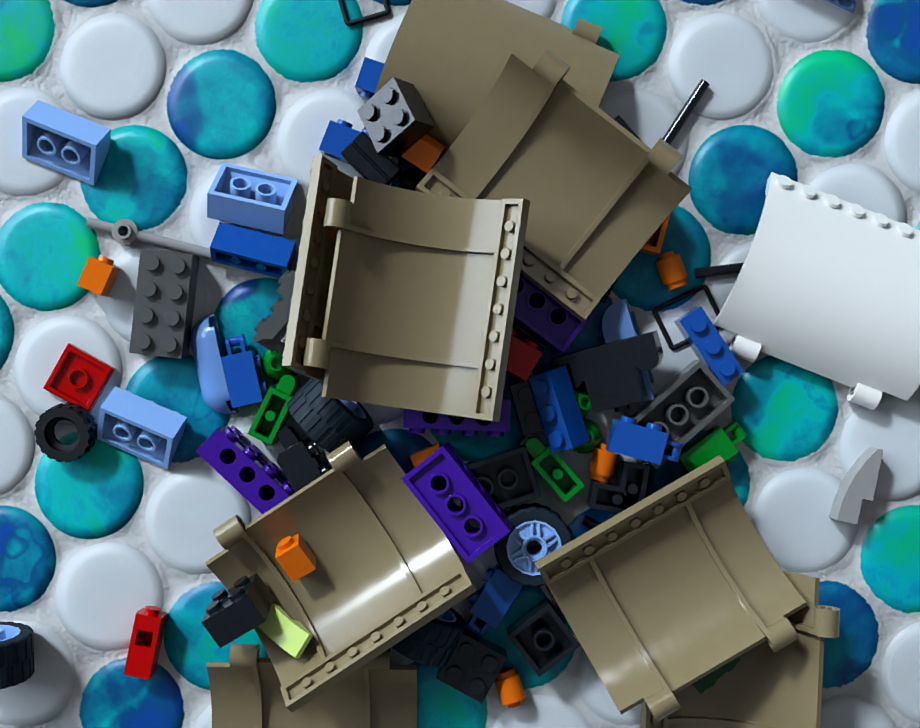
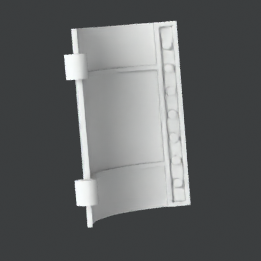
M771 172L767 179L766 199L755 236L737 280L714 321V325L735 333L729 344V349L734 356L753 363L759 352H763L850 387L847 400L870 410H874L878 406L882 392L908 401L920 385V230L912 228L906 223L889 219L881 213H874L864 209L858 204L841 200L833 194H826L816 190L810 185L793 181L785 175Z

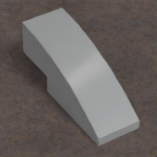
M869 447L849 469L834 498L829 515L830 518L858 524L862 500L873 501L883 454L882 449Z

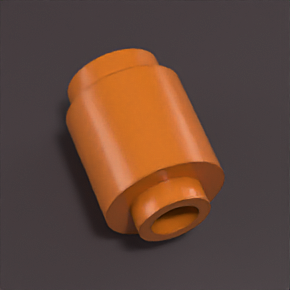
M672 250L658 255L660 260L655 263L662 283L667 286L668 290L688 284L686 280L688 275L680 253L675 255Z
M601 443V446L595 447L588 469L590 471L589 477L600 482L609 483L610 478L614 476L620 454L606 450V443Z
M514 667L500 670L494 682L501 704L507 705L508 708L522 705V700L526 698L519 673L515 671Z

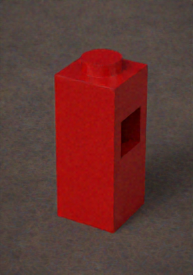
M145 606V608L136 613L124 675L149 680L156 673L168 614L161 612V608Z

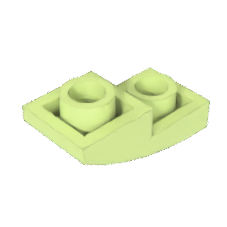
M272 604L266 621L258 626L277 645L298 659L313 636L300 621L291 619L277 604Z

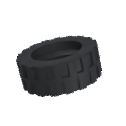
M72 402L61 403L46 410L45 413L39 416L40 419L35 424L34 436H36V443L41 448V452L57 462L65 461L66 463L77 460L94 447L95 439H97L98 428L94 422L93 415L91 416L86 408H82L79 404H72ZM68 420L77 427L78 438L73 444L67 445L57 440L54 429L59 421Z

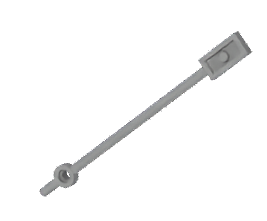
M91 217L87 220L88 228L111 233L114 240L123 245H132L138 240L211 259L210 248L141 231L139 226L129 219H120L115 223ZM124 227L128 228V234L126 236H122L121 230Z

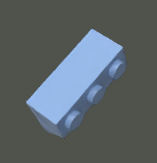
M38 100L22 116V157L94 186L110 149L111 129Z
M223 162L207 193V218L284 234L290 220L298 179Z
M115 386L100 407L97 439L168 469L184 434L187 417Z

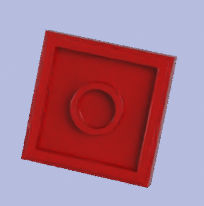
M68 343L43 389L67 402L79 404L91 413L116 368Z

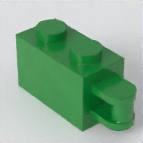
M284 375L277 386L269 387L248 431V435L269 445L278 443L279 430L286 426L291 415L287 408V403L294 396L299 384L298 378L295 375Z
M737 420L729 423L724 428L714 425L681 450L679 463L687 474L719 455L728 465L735 460L734 455L739 452L735 445L742 441L747 434ZM730 431L735 435L731 440L727 436V433Z
M529 437L525 441L526 450L532 456L530 459L531 464L565 503L585 486L557 452L551 453L549 444L544 447L536 437Z

